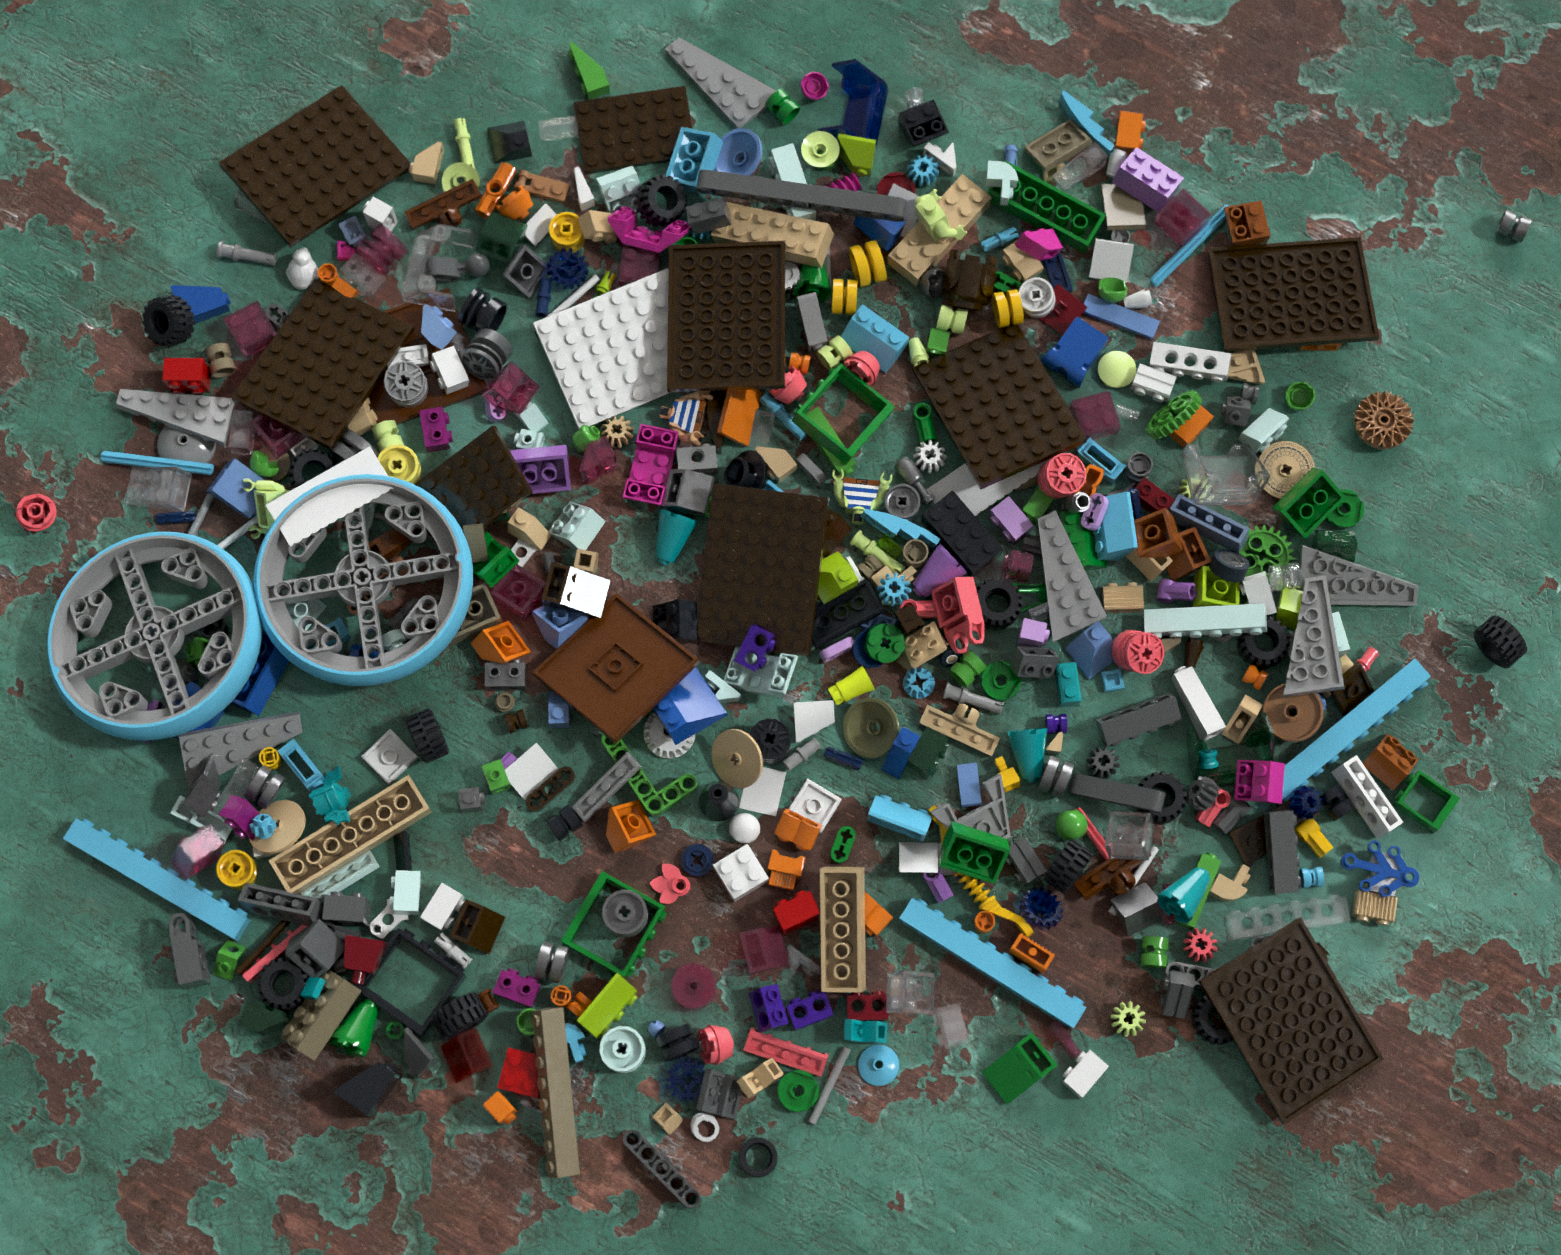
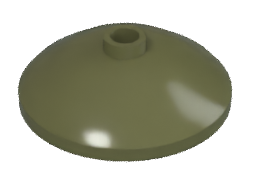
M863 698L856 701L847 710L843 721V733L847 744L855 753L863 757L874 758L890 751L899 734V722L895 711L888 703L878 698ZM875 724H878V730L875 729Z

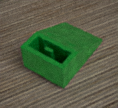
M1031 1032L983 1070L982 1074L1008 1105L1054 1069L1057 1064Z

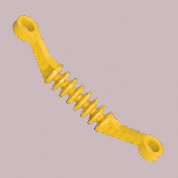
M933 805L927 811L930 813V811L936 809L937 807ZM930 813L929 815L932 816L934 822L939 826L942 847L948 829ZM958 872L954 873V877L961 875L959 883L966 882L964 890L971 888L969 896L976 894L973 902L981 901L978 907L980 910L989 911L993 915L1014 922L1020 932L1027 938L1034 933L1022 916L1002 908L995 900L996 897L994 895L987 897L990 890H982L985 885L984 882L977 884L979 880L977 878H972Z

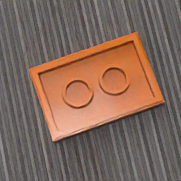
M757 389L727 390L717 433L743 447H749L762 392Z

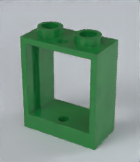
M1419 770L1415 774L1411 773L1405 781L1407 786L1404 790L1400 789L1394 797L1396 802L1393 806L1434 834L1442 826L1460 798ZM1417 781L1445 800V803L1432 822L1403 803Z

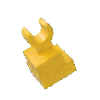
M1002 756L996 758L995 765L1002 775L1004 793L1020 787V778L1014 768L1008 769Z

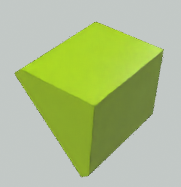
M1283 586L1273 621L1280 620L1281 626L1285 625L1286 628L1296 630L1303 591Z

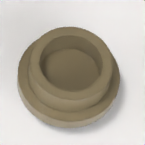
M500 693L495 699V706L501 712H509L515 706V699L510 693Z

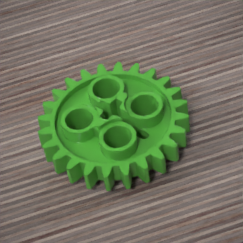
M1191 390L1169 400L1168 404L1163 405L1162 409L1157 410V413L1152 416L1153 419L1148 421L1149 424L1146 425L1145 429L1152 439L1154 438V440L1160 439L1162 436L1166 437L1167 434H1172L1181 425H1185V421L1190 420L1191 416L1196 414L1195 411L1200 408L1199 405L1202 404L1201 397L1196 391Z
M1256 525L1253 532L1249 528L1248 540L1239 553L1255 563L1252 567H1249L1245 577L1264 572L1263 567L1269 565L1274 571L1266 573L1268 582L1277 586V579L1283 582L1284 578L1282 575L1289 576V572L1286 569H1292L1293 567L1292 564L1288 563L1294 561V557L1289 556L1294 553V550L1288 549L1292 543H1285L1287 536L1280 537V530L1273 533L1274 527L1267 531L1265 525H1263L1262 530H1259ZM1258 541L1261 547L1254 549L1250 543ZM1272 547H1276L1279 549L1280 553L1278 555H1272L1269 549ZM1248 550V551H1250L1252 554H1247V553H1245V551ZM1261 553L1265 554L1263 561L1259 560ZM1271 560H1274V561L1277 560L1279 563L1276 564V563H1274V562L1271 561Z

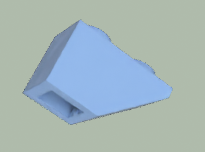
M425 304L423 306L421 333L432 345L443 350L457 334L452 328L454 324L446 317L443 318L441 316L443 312L436 306L432 308Z

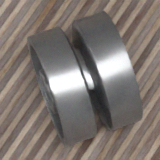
M898 484L891 487L885 496L884 513L910 522L917 517L920 507V496L916 489L907 484Z
M1050 756L1037 789L1047 793L1052 786L1051 795L1061 799L1074 764L1064 761L1061 768H1059L1060 759Z
M263 765L249 785L244 797L255 801L260 795L257 804L267 809L278 794L286 778L276 773L270 779L273 770Z
M544 941L537 959L534 977L545 980L550 973L549 981L560 984L568 960L569 947L559 945L554 953L555 945Z

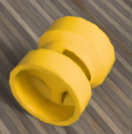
M272 747L264 748L259 754L260 763L271 770L278 769L282 764V756Z

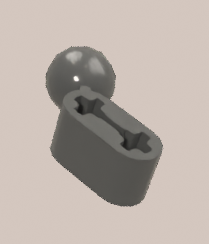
M481 253L470 255L466 262L459 263L458 259L439 256L429 257L425 260L428 280L446 283L460 281L461 274L469 273L474 277H482L489 271L490 265L488 258Z

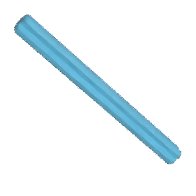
M1224 205L1150 278V283L1154 287H1158L1226 220L1224 207L1229 205Z
M103 451L101 453V461L106 463L211 475L214 472V465L209 463Z

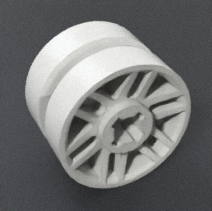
M1037 277L1031 278L1020 287L1019 294L1023 311L1028 316L1042 318L1052 312L1055 307L1056 298L1053 288L1047 280Z

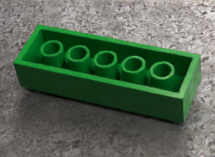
M1005 161L1017 173V187L1013 188V198L1009 199L1007 206L1000 205L1001 187L990 186L987 194L992 197L991 204L1038 229H1054L1060 241L1086 254L1104 224L1106 214Z

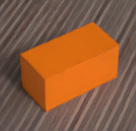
M339 277L331 286L344 296L356 298L360 293Z

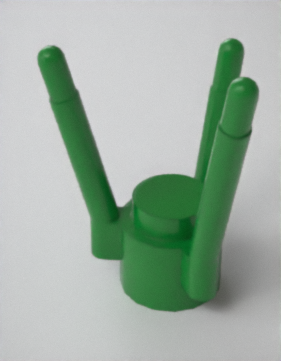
M1012 582L1013 586L1028 587L1026 589H1018V593H1036L1037 598L1041 599L1039 602L1022 608L1020 612L1048 604L1046 583Z

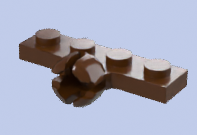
M471 179L405 211V214L413 230L434 220L439 221L442 229L451 230L453 228L449 220L452 219L456 227L462 222L459 209L482 198L474 179Z
M1138 838L1080 878L1073 885L1085 901L1106 887H1112L1117 894L1123 895L1127 893L1123 888L1124 886L1132 890L1136 884L1135 877L1130 871L1149 858L1151 852Z

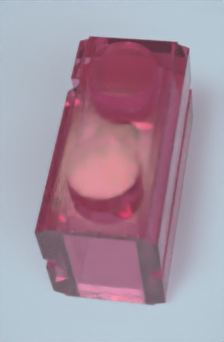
M1012 550L1009 556L1005 555L1001 571L1005 572V579H1017L1019 582L1026 583L1032 569L1033 554L1025 552L1022 554L1020 551Z

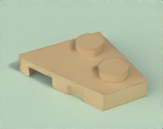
M1255 350L1231 353L1228 379L1259 385L1265 383Z

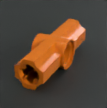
M506 162L500 164L493 179L487 183V189L475 209L477 214L485 219L491 218L496 209L495 206L504 199L505 191L517 172L516 168ZM495 188L500 189L497 193L491 192Z

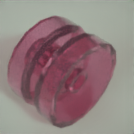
M691 963L682 966L676 971L672 978L671 989L674 999L681 1007L686 1010L697 1011L706 1008L712 1003L716 996L717 986L714 975L707 967L702 964ZM694 983H697L698 988L696 990H692L690 988V985H694Z

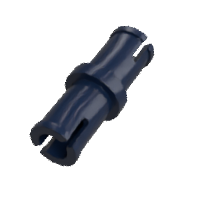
M540 278L539 293L536 294L537 307L535 315L537 317L545 318L548 315L552 283L550 278Z

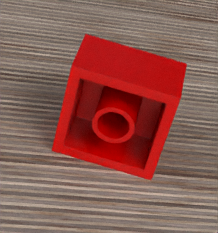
M164 358L163 381L171 393H192L194 395L210 393L211 373L203 358Z
M800 891L793 895L794 898L787 901L783 899L775 904L773 914L783 935L820 918V911L810 891Z
M508 1047L497 1088L540 1099V1090L537 1086L538 1069L535 1065L536 1054Z

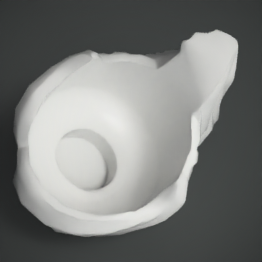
M304 247L293 252V260L290 261L286 269L289 281L295 288L300 290L309 287L319 277L318 267L312 260L308 249Z

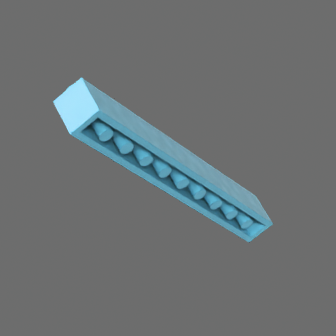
M1416 659L1412 660L1285 765L1282 794L1284 802H1287L1294 796L1292 791L1297 787L1300 790L1309 783L1307 780L1313 775L1316 778L1324 771L1323 766L1326 763L1331 765L1339 759L1338 753L1342 750L1346 753L1354 746L1352 742L1355 739L1362 740L1368 735L1367 729L1372 725L1374 728L1384 721L1382 718L1388 713L1391 716L1399 709L1397 705L1401 701L1404 704L1413 697V691L1418 689L1420 692L1428 685L1427 680L1431 676Z
M77 818L74 820L65 834L64 840L229 937L239 941L251 921L246 917L248 913L239 908L236 910L229 908L231 903L222 898L219 900L212 898L213 893L205 888H202L200 891L195 888V882L188 878H185L183 881L178 878L179 873L173 869L168 868L167 871L161 868L162 863L154 858H151L150 861L144 858L145 853L137 848H134L133 851L128 849V843L119 838L116 841L111 839V833L102 828L99 831L94 829V823L85 818L82 821Z
M912 898L900 916L899 922L1067 1028L1074 1029L1086 1009L1083 1006L1084 1002L1075 996L1073 998L1065 994L1066 990L1058 985L1053 987L1048 984L1049 980L1040 974L1038 976L1030 972L1031 968L1021 963L1018 965L1013 962L1014 958L1005 952L1003 954L996 951L997 947L986 941V943L978 940L979 936L970 930L967 933L961 929L962 925L955 920L948 921L943 918L945 915L937 909L932 911L926 907L927 903L919 898L916 900Z

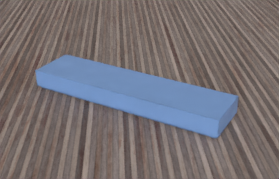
M1090 294L1087 295L1084 302L1088 308L1083 314L1153 340L1160 322L1159 320L1117 304L1109 303Z

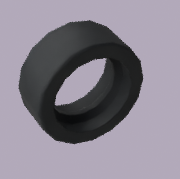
M755 1137L747 1140L742 1145L739 1151V1163L746 1174L752 1177H764L775 1169L778 1154L775 1146L769 1140ZM755 1145L766 1147L770 1153L769 1164L761 1170L751 1168L746 1161L747 1151Z

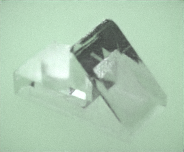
M756 409L749 447L756 448L760 446L769 448L775 422V413Z
M789 944L787 954L791 978L800 966L804 967L802 971L810 977L813 975L818 977L821 973V967Z

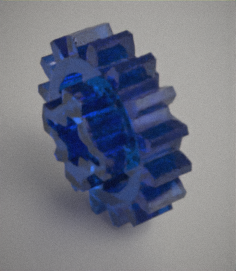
M562 248L561 253L556 250L554 256H550V262L547 263V268H549L547 275H552L550 281L556 280L557 287L562 284L563 289L570 286L571 290L574 288V284L580 287L581 281L585 282V275H588L589 272L586 269L588 262H583L585 256L579 257L580 251L573 253L572 248L568 252Z
M1042 887L1039 891L1036 888H1033L1032 891L1028 890L1020 900L1022 904L1019 906V909L1024 910L1021 916H1026L1025 922L1031 921L1033 928L1038 925L1040 930L1044 927L1050 930L1052 926L1056 927L1063 916L1061 914L1064 909L1060 908L1062 902L1056 901L1057 895L1051 896V891L1048 890L1046 893Z
M687 1057L685 1063L682 1059H679L680 1064L677 1066L673 1063L674 1070L667 1071L671 1075V1078H666L667 1082H671L667 1089H673L672 1096L674 1097L678 1094V1101L680 1102L683 1098H686L687 1103L690 1102V1098H693L696 1102L698 1101L697 1096L700 1095L705 1073L702 1069L705 1067V1064L697 1065L698 1059H695L692 1063L690 1057ZM685 1067V1071L680 1076H675L681 1068ZM692 1067L696 1068L702 1076H696L692 1072ZM687 1075H690L692 1079L698 1081L690 1082V1085L687 1086L686 1082L682 1080L685 1079ZM675 1084H681L684 1087V1093L680 1092ZM701 1084L700 1088L696 1092L692 1093V1089L696 1085Z

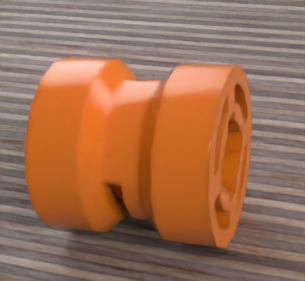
M323 264L318 269L319 279L329 286H332L337 277H339L335 266L332 264Z
M792 352L789 367L793 366L796 370L799 369L801 374L807 375L811 356H799L798 353Z
M1250 664L1241 681L1246 684L1253 683V687L1259 690L1268 673L1264 670L1258 672L1256 666Z
M989 911L979 912L974 919V928L980 933L991 931L995 925L993 914Z
M559 985L552 990L551 1000L556 1006L564 1008L572 1002V993L567 987Z
M580 991L575 996L576 999L566 1006L578 1018L592 1003Z

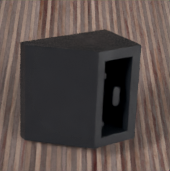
M934 99L899 113L898 123L905 138L913 147L949 134Z
M676 599L653 605V623L680 644L697 641V602Z

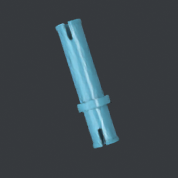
M769 392L761 397L759 401L769 409L771 415L779 419L799 441L806 438L808 434L792 422L793 416L784 409L782 403L779 404Z

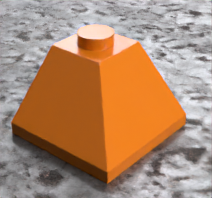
M509 621L482 630L471 642V645L481 659L502 664L528 655L531 652Z
M639 799L609 809L606 837L614 853L630 849L656 835Z

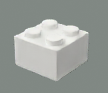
M748 844L713 864L715 872L734 902L769 882L767 874Z

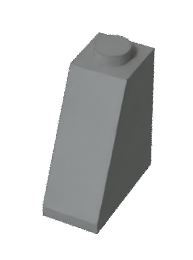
M816 292L797 296V313L808 352L813 351L816 353L824 345H827L828 341Z

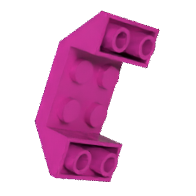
M629 207L619 208L607 220L623 244L658 253L692 230L685 221L681 220L674 221L663 231L656 230L654 232L648 230L645 226L636 227L638 213L632 211V208Z
M640 424L636 440L637 448L630 476L626 481L623 498L658 506L662 505L669 473L675 459L678 431Z

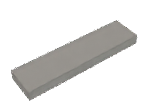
M626 752L571 808L584 822H587L642 766L629 752Z

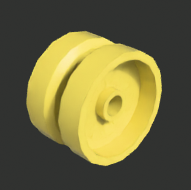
M397 444L388 446L379 454L377 459L388 476L412 484L421 479L422 469L418 457L407 446Z

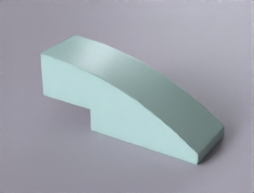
M178 796L169 814L226 841L232 829L223 823L225 820L219 814L209 810L203 816L183 805L185 797Z

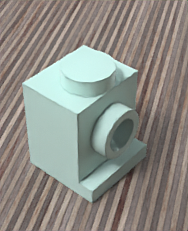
M521 429L520 433H516L514 438V444H516L517 449L543 447L545 441L544 433ZM525 438L531 439L530 442H525L524 440Z

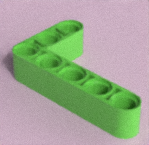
M604 734L602 735V744L614 763L618 761L616 757L619 753H630L622 739L616 744L608 745L606 744L607 737ZM641 768L638 770L636 777L630 778L627 781L647 813L653 817L662 815L694 794L697 790V780L692 774H685L658 792H656ZM686 780H691L694 782L692 788L686 789L683 787V783ZM643 785L648 786L649 792L647 794H640L638 792L639 788ZM669 791H675L677 797L669 800L666 798V794ZM658 802L660 808L657 811L650 810L649 806L651 803Z

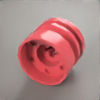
M1061 453L1042 464L1037 474V483L1040 490L1046 496L1053 499H1062L1078 491L1084 485L1086 468L1077 456L1070 453Z
M1125 630L1114 639L1112 658L1114 663L1123 670L1150 674L1156 671L1162 664L1164 646L1162 641L1152 633Z

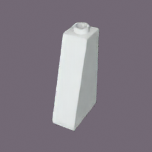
M1182 666L1176 669L1171 679L1201 742L1220 735L1226 726L1193 667L1186 668Z

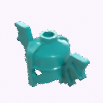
M339 766L331 772H326V777L322 781L324 784L310 791L311 793L309 794L310 799L313 800V807L317 809L316 814L325 816V822L333 821L337 826L342 822H350L349 812L344 809L347 808L348 798L351 797L348 787H341L337 783L342 778Z

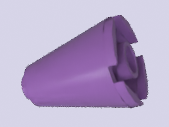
M939 544L912 583L915 586L913 590L919 597L923 595L928 597L932 594L931 591L954 577H962L967 572Z

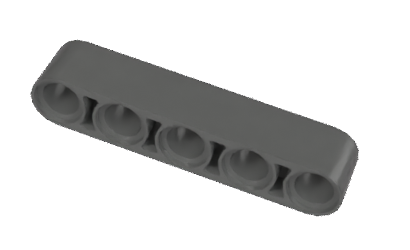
M1076 773L1072 775L1068 792L1080 797L1156 813L1162 812L1166 795L1165 792Z
M632 1129L624 1134L623 1142L625 1146L685 1206L696 1208L700 1204L701 1196L699 1192L638 1131ZM630 1134L638 1136L637 1144H628L627 1138ZM646 1148L653 1151V1157L650 1160L642 1158V1152ZM660 1163H665L668 1166V1171L664 1175H659L656 1171ZM674 1178H680L683 1182L682 1187L678 1190L671 1187V1181ZM691 1192L697 1195V1202L692 1205L686 1202V1196Z

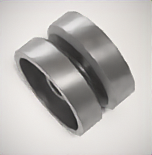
M347 429L341 435V440L344 444L337 442L332 450H329L340 463L369 446L378 458L379 453L365 439L350 429Z
M619 890L607 897L603 904L602 916L606 927L611 933L618 937L629 938L636 936L644 929L648 920V911L645 901L639 894L632 890ZM624 911L629 912V914H627L628 917L623 918L622 913Z

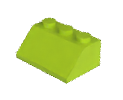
M616 973L577 1021L599 1040L600 1037L603 1038L611 1029L610 1025L614 1021L618 1022L623 1017L625 1007L627 1005L631 1007L638 998L636 996L638 992L621 975Z

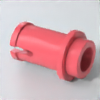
M1369 647L1361 659H1357L1356 663L1362 664L1365 672L1369 671L1370 665L1379 656L1378 651Z

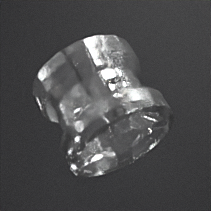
M912 88L905 92V97L908 99V109L925 103L922 97L924 95L923 89Z

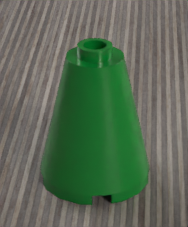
M823 263L822 268L800 264V279L793 287L795 299L797 300V296L816 292L818 301L821 300V303L826 302L831 296V287L825 264Z

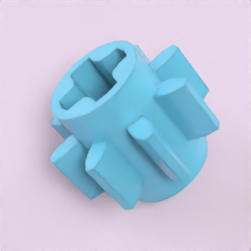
M268 814L255 816L253 823L250 824L251 833H255V837L259 839L271 837L274 829H277L275 820H272V817Z

